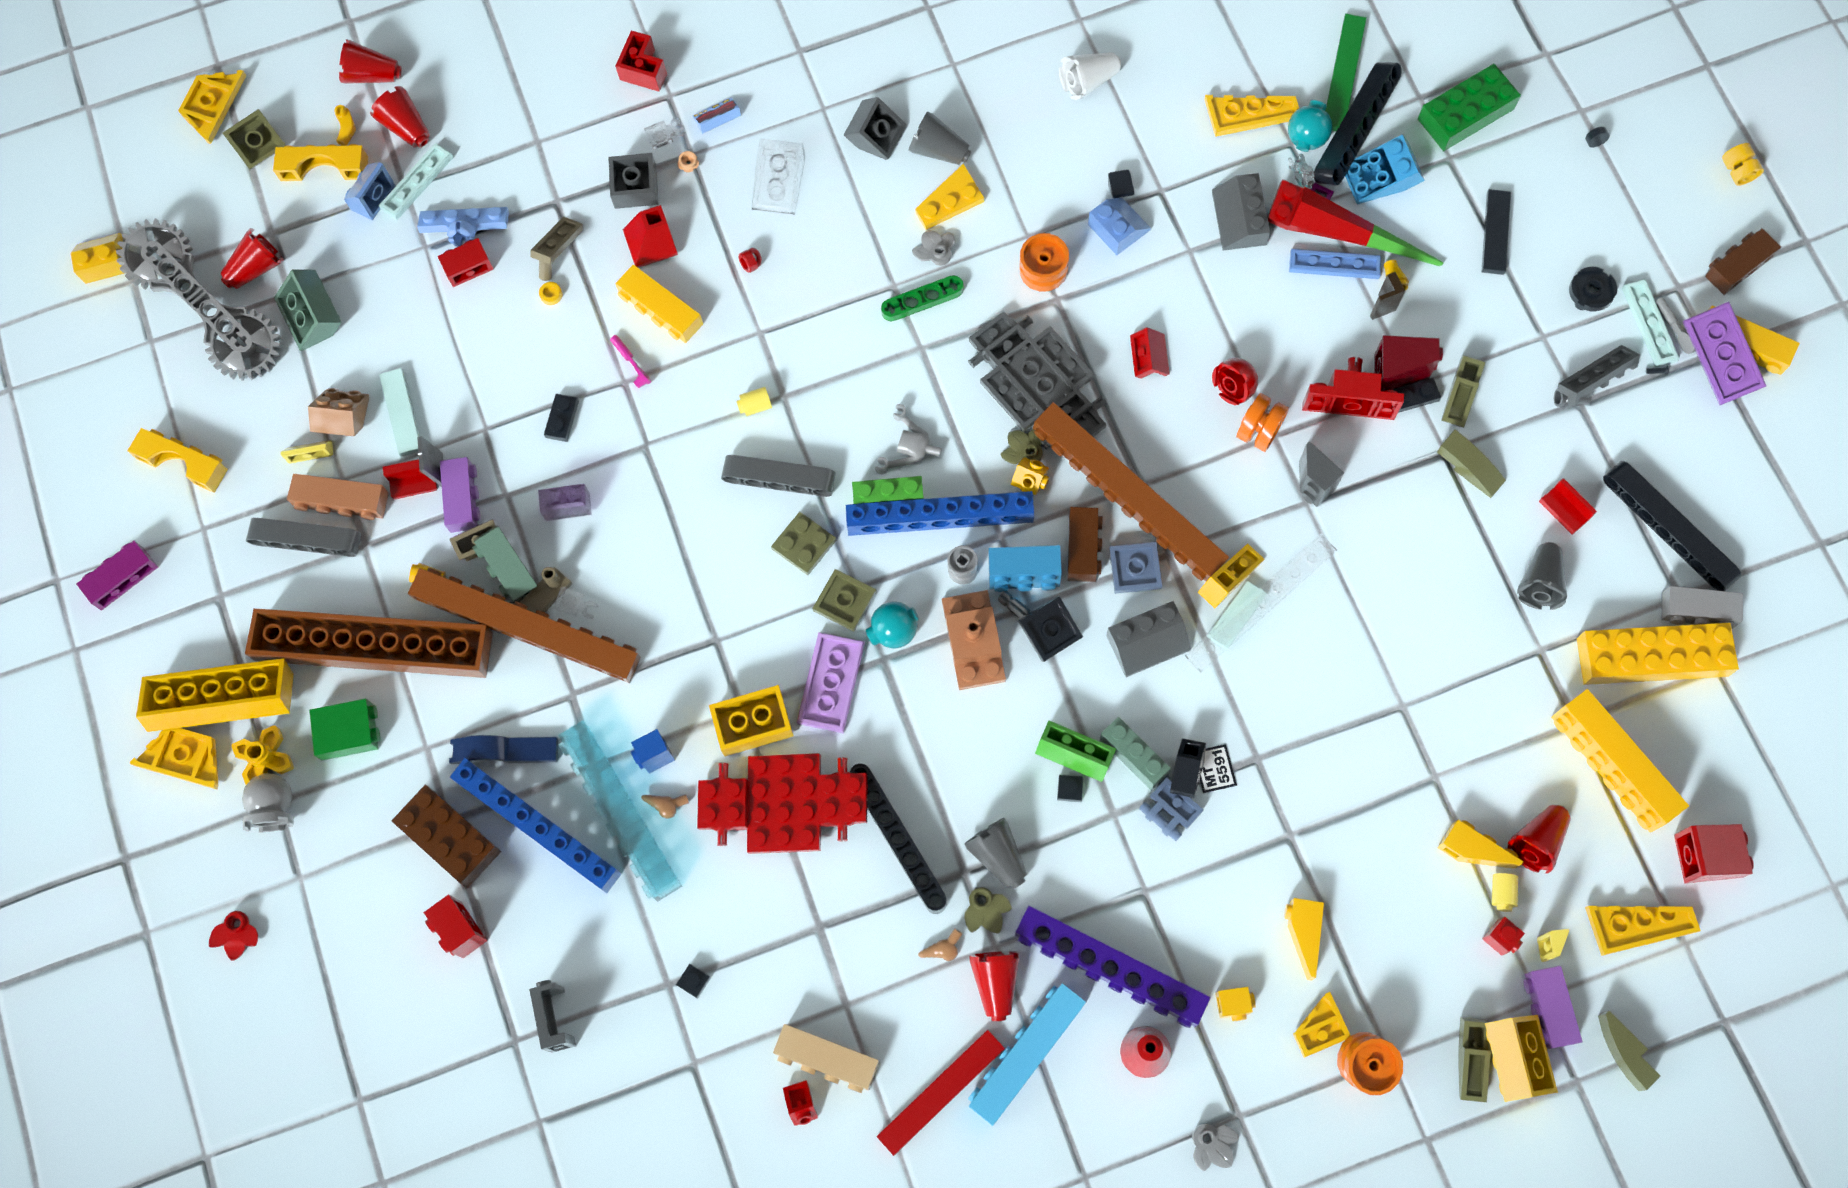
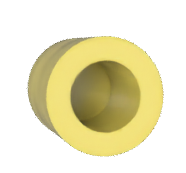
M765 387L740 394V400L736 401L740 414L745 412L746 417L772 408Z
M1506 873L1493 874L1492 905L1497 906L1498 911L1512 912V908L1518 907L1519 876Z

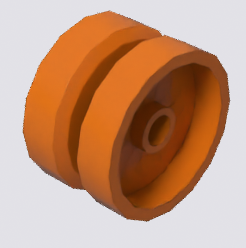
M1039 233L1029 237L1023 243L1020 250L1019 269L1023 282L1033 290L1045 292L1058 288L1065 281L1069 264V250L1065 242L1058 236L1050 233Z
M1259 393L1244 415L1236 438L1248 443L1258 432L1254 447L1266 452L1278 433L1289 411V407L1278 402L1267 413L1271 405V398Z
M1359 1032L1349 1036L1342 1043L1337 1054V1066L1341 1076L1350 1085L1368 1095H1383L1392 1091L1399 1084L1403 1074V1060L1399 1050L1389 1041L1370 1032Z

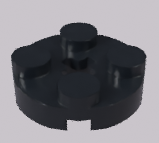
M1599 267L1581 269L1573 277L1569 285V294L1575 307L1579 310L1591 312L1608 308L1617 294V283L1611 274L1608 276L1603 272L1604 269ZM1590 285H1593V287L1595 289L1598 288L1599 291H1596V293H1592L1588 289Z

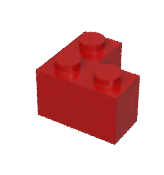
M631 30L615 67L621 81L660 92L667 76V71L663 59L653 57L655 48L650 35Z

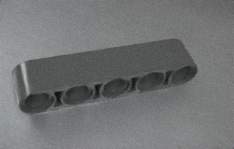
M727 455L725 456L721 479L731 484L830 497L832 496L836 472L823 467Z
M251 518L246 542L263 547L356 557L362 534L357 530L349 528Z

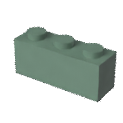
M498 525L474 539L476 545L472 547L479 559L485 558L489 564L485 568L493 579L495 577L499 579L502 584L499 586V589L505 598L510 596L512 601L537 587L536 582Z
M1117 717L1101 733L1100 741L1116 748L1114 754L1151 791L1169 774L1171 768L1120 717Z

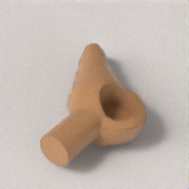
M686 794L674 799L668 796H641L644 802L659 811L660 816L666 819L675 816L677 807L689 803Z
M955 928L948 939L940 940L932 946L923 949L918 953V956L921 958H943L946 961L954 960L958 955V949L955 945L963 933Z

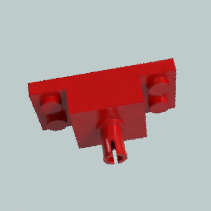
M1355 357L1348 358V370L1335 369L1328 386L1325 383L1309 385L1302 403V411L1395 420L1404 403V394L1397 393L1394 390L1381 391L1382 374L1361 372L1363 359L1358 357L1357 362H1355Z

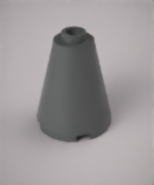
M926 112L908 151L960 165L961 162L966 163L972 152L968 150L970 145L933 113Z
M1546 542L1537 548L1517 589L1519 600L1525 605L1542 610V606H1550V610H1555L1566 603L1567 590L1563 551L1556 543Z
M1005 818L992 823L987 829L980 831L964 843L966 849L1004 886H1012L1015 889L1026 881L1024 877L1027 875L1008 821Z

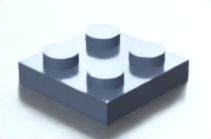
M1156 542L1109 546L1115 594L1162 589Z

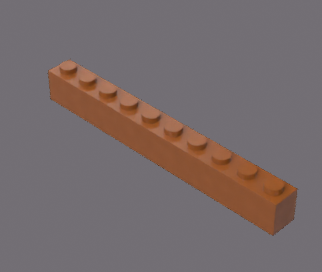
M1054 402L1036 419L1033 429L1035 430V435L1040 440H1046L1050 443L1052 450L1057 455H1063L1069 460V465L1074 470L1085 474L1087 481L1092 486H1098L1102 489L1104 496L1109 501L1120 505L1122 512L1127 517H1133L1139 522V527L1144 532L1154 535L1157 538V543L1162 548H1168L1172 551L1179 563L1189 566L1192 569V574L1197 579L1207 582L1229 559L1227 554Z
M419 568L408 591V595L413 599L476 624L487 625L491 630L630 684L641 658L636 653V648L627 644H623V647L614 644L615 640L607 636L595 637L592 635V631L583 627L577 630L570 627V622L560 618L554 621L549 619L550 615L543 611L536 610L535 613L527 610L528 606L516 601L514 604L508 603L506 598L499 594L493 593L490 596L484 593V589L471 584V587L462 585V580L450 576L449 579L441 576L442 573L435 569L428 568L426 571Z

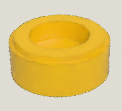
M546 282L539 289V296L543 303L547 305H555L562 299V290L555 282Z

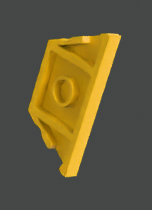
M237 70V74L225 75L224 72L213 75H197L178 110L181 116L209 144L212 143L247 76L243 70Z
M182 728L162 730L156 739H153L145 746L147 749L138 758L134 757L130 761V764L135 767L216 790L219 787L215 739L210 736Z

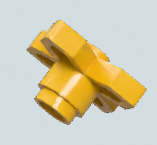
M276 725L262 730L259 741L250 742L242 739L231 745L236 758L249 762L242 773L245 785L253 777L267 773L268 768L281 775L294 769L291 757L288 754L277 752L283 741V736L280 728Z

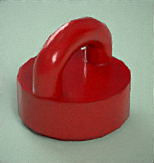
M756 248L744 250L738 256L741 266L748 273L757 270L761 265V254Z

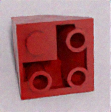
M661 205L640 211L622 229L634 265L637 268L678 255Z

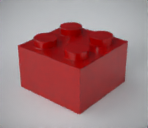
M449 894L423 912L427 917L425 924L432 933L436 932L441 938L438 941L439 945L446 953L450 952L452 956L456 955L465 958L488 941L463 903Z

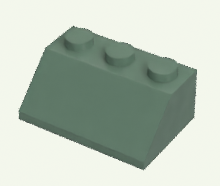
M292 269L274 299L299 350L303 351L332 337L342 322L316 270Z

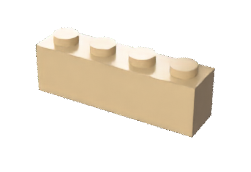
M786 1024L783 1025L773 1051L778 1056L777 1061L789 1066H791L792 1062L801 1064L800 1070L812 1075L819 1071L825 1074V1080L836 1084L839 1083V1080L849 1083V1089L862 1093L863 1089L870 1090L880 1063L877 1059Z

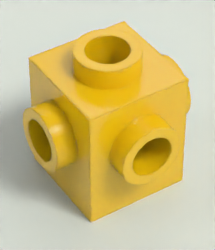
M1024 457L1017 465L1010 485L1019 488L1022 492L1032 491L1033 495L1036 496L1041 489L1045 490L1050 477L1047 476L1049 467L1044 466L1038 460H1030Z

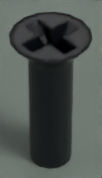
M1668 365L1664 368H1646V374L1665 373L1668 375L1669 372Z

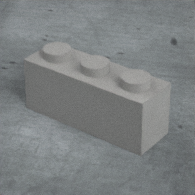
M1669 586L1662 592L1661 620L1670 621L1671 624L1675 625L1694 623V625L1731 623V628L1733 629L1743 621V593Z

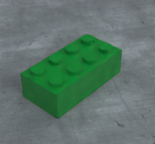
M1494 63L1424 104L1417 120L1444 152L1513 111L1521 94Z

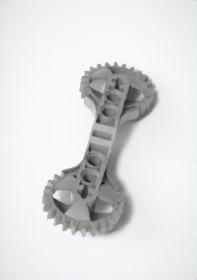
M155 218L153 224H150L145 219L144 226L136 222L137 229L134 230L128 227L129 235L122 233L125 242L120 241L118 245L123 249L116 250V253L121 256V258L117 259V262L122 265L120 270L126 273L125 277L128 280H132L135 286L141 283V287L145 290L150 285V289L153 292L165 291L178 295L201 317L205 328L203 343L206 346H210L205 349V352L211 355L208 358L211 363L216 362L213 366L216 370L221 369V373L224 376L229 373L230 378L233 380L238 374L241 381H244L245 375H248L253 380L254 373L262 377V369L270 372L267 365L269 363L276 365L272 358L280 357V354L275 349L282 348L281 344L276 342L281 339L280 335L274 334L278 329L276 326H271L273 322L270 318L265 320L263 313L257 316L255 309H252L248 314L246 307H229L221 304L196 281L193 274L194 256L188 253L193 248L191 245H188L190 240L187 236L183 237L184 232L181 229L177 230L175 224L169 226L166 220L160 225L157 218ZM147 231H153L155 241H148ZM130 245L140 246L141 254L129 250ZM152 254H158L162 260L159 262ZM175 267V271L172 274H166L168 268ZM191 283L189 289L181 290L183 284ZM211 308L217 309L213 316H207V312ZM237 319H240L242 326L236 321ZM232 324V329L229 332H223L225 325ZM217 336H219L223 341L216 339ZM238 336L247 344L245 347L241 346L236 340ZM257 345L270 349L269 354L256 352ZM250 357L251 369L246 370L243 358Z

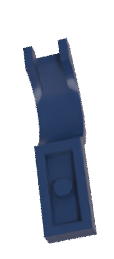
M476 735L451 739L450 744L453 746L452 758H449V763L460 764L464 758L468 761L497 760L507 763L558 762L559 739L557 737L508 738L494 735Z

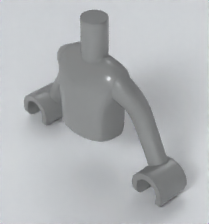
M897 404L896 409L903 413H893V417L897 421H903L913 432L903 430L897 452L910 457L887 461L886 458L879 457L878 462L885 466L882 468L875 467L878 474H885L889 468L915 464L922 460L926 453L940 457L942 448L929 445V434L906 416V408L902 404Z

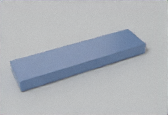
M1291 249L1289 272L1379 279L1381 276V256Z

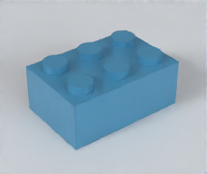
M1060 545L989 548V590L994 589L996 592L1008 591L1009 589L1030 591L1032 588H1042V590L1050 591L1060 587L1062 573Z

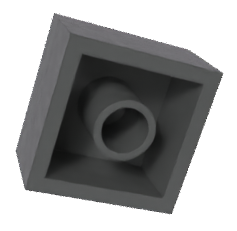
M652 153L608 157L610 197L615 209L659 205L657 168Z

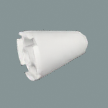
M1113 52L1067 56L1060 61L1063 62V65L1059 68V77L1065 92L1070 91L1073 95L1070 98L1079 100L1119 73L1121 60Z

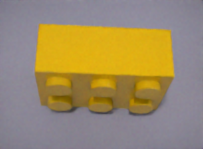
M779 685L709 705L720 749L724 757L794 737Z
M1538 1015L1514 1017L1485 1023L1486 1038L1491 1046L1492 1061L1497 1069L1500 1081L1499 1089L1505 1102L1558 1093Z

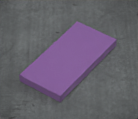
M1730 302L1682 321L1719 406L1766 387Z

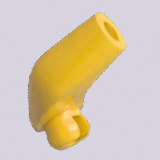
M337 105L334 112L340 123V131L336 142L341 146H347L355 134L356 126L349 109L344 105Z

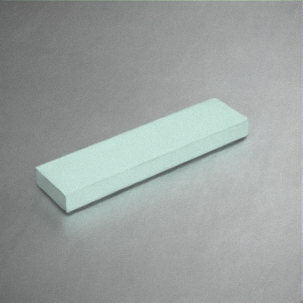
M435 143L379 204L380 209L398 220L454 158L453 155Z
M1646 279L1624 284L1622 287L1623 293L1655 367L1677 362L1680 359Z
M399 368L381 373L379 376L398 454L402 457L418 452L417 437H419L404 372Z

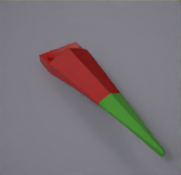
M1286 180L1280 182L1267 216L1269 223L1285 230L1363 245L1436 266L1444 264L1439 259L1304 186L1302 188Z

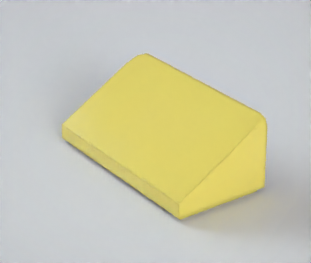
M331 440L289 447L280 453L291 464L332 456L333 445Z
M1569 929L1552 930L1537 937L1542 962H1547L1561 955Z

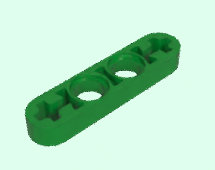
M952 275L889 298L881 305L882 317L892 322L958 298L964 290L963 280L958 276ZM953 283L957 286V290L950 288V284ZM941 287H944L945 295H943ZM930 290H936L939 296L936 299H930L927 297V293ZM909 298H915L918 300V304L914 307H909L906 301ZM900 302H902V307L904 310H901V306L899 307ZM888 307H892V309H895V313L891 314V312L888 311Z

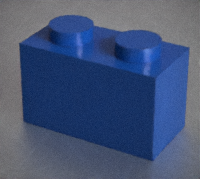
M658 729L631 742L634 750L630 751L633 759L640 769L645 768L649 774L675 761Z

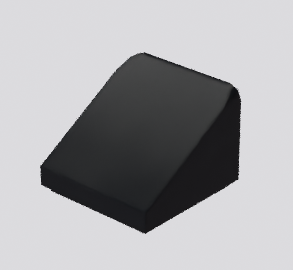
M1129 170L1108 173V187L1112 198L1134 195Z

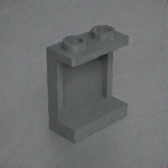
M551 980L537 982L536 987L530 988L529 991L541 1050L554 1053L576 1047L574 1036L566 1033L558 1034L551 997L565 993L564 987L555 982L551 983Z

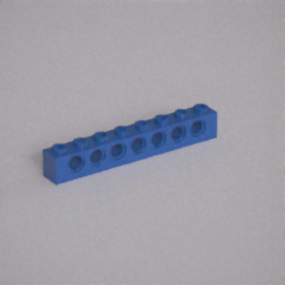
M1032 491L845 505L848 536L1034 523Z
M466 758L462 760L451 774L450 778L606 894L621 876L617 869Z

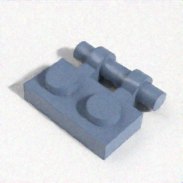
M1166 777L1150 795V798L1156 802L1153 808L1144 802L1139 809L1146 815L1145 818L1149 822L1153 821L1162 829V833L1166 837L1169 835L1177 841L1182 834L1175 827L1180 823L1188 829L1204 809L1190 797L1170 793L1172 782ZM1162 809L1173 817L1170 822L1166 821L1159 814Z

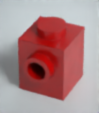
M1504 916L1495 922L1482 939L1503 956L1510 951L1515 953L1523 944L1520 939L1525 933Z

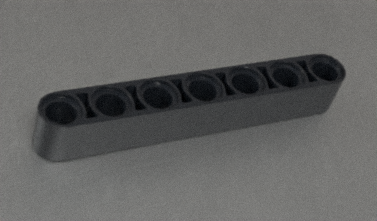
M1375 63L1314 170V180L1316 183L1339 185L1342 182L1401 78L1402 68L1399 63Z
M1620 461L1603 476V481L1607 487L1716 591H1726L1742 576L1740 569L1629 463Z
M861 763L854 765L850 773L865 772L867 774V795L871 792H877L880 795L876 802H869L867 800V810L926 909L932 914L942 913L947 906V898L870 768ZM884 812L892 815V819L887 823H882L879 820V816ZM896 833H901L905 836L904 841L900 844H895L891 841L892 836ZM907 854H914L917 856V861L912 865H908L904 862V857ZM927 875L930 881L927 885L920 886L916 883L917 877ZM932 896H940L943 902L939 907H932L929 904Z

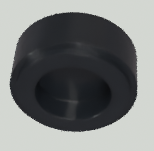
M1597 127L1586 135L1585 140L1589 147L1594 148L1604 144L1609 139L1610 134L1606 127Z

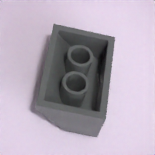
M1259 173L1235 176L1212 189L1222 251L1267 245L1270 228Z
M1174 601L1108 627L1106 634L1125 677L1191 651L1184 621Z

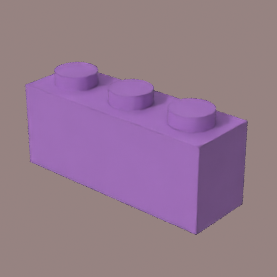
M468 457L440 461L445 527L450 533L467 531L478 526L477 521L481 520L479 508L476 507V499H479V492L477 486L474 485V478H477L475 464H472Z
M1561 966L1526 973V979L1523 981L1524 988L1532 999V1015H1538L1547 1050L1582 1043Z

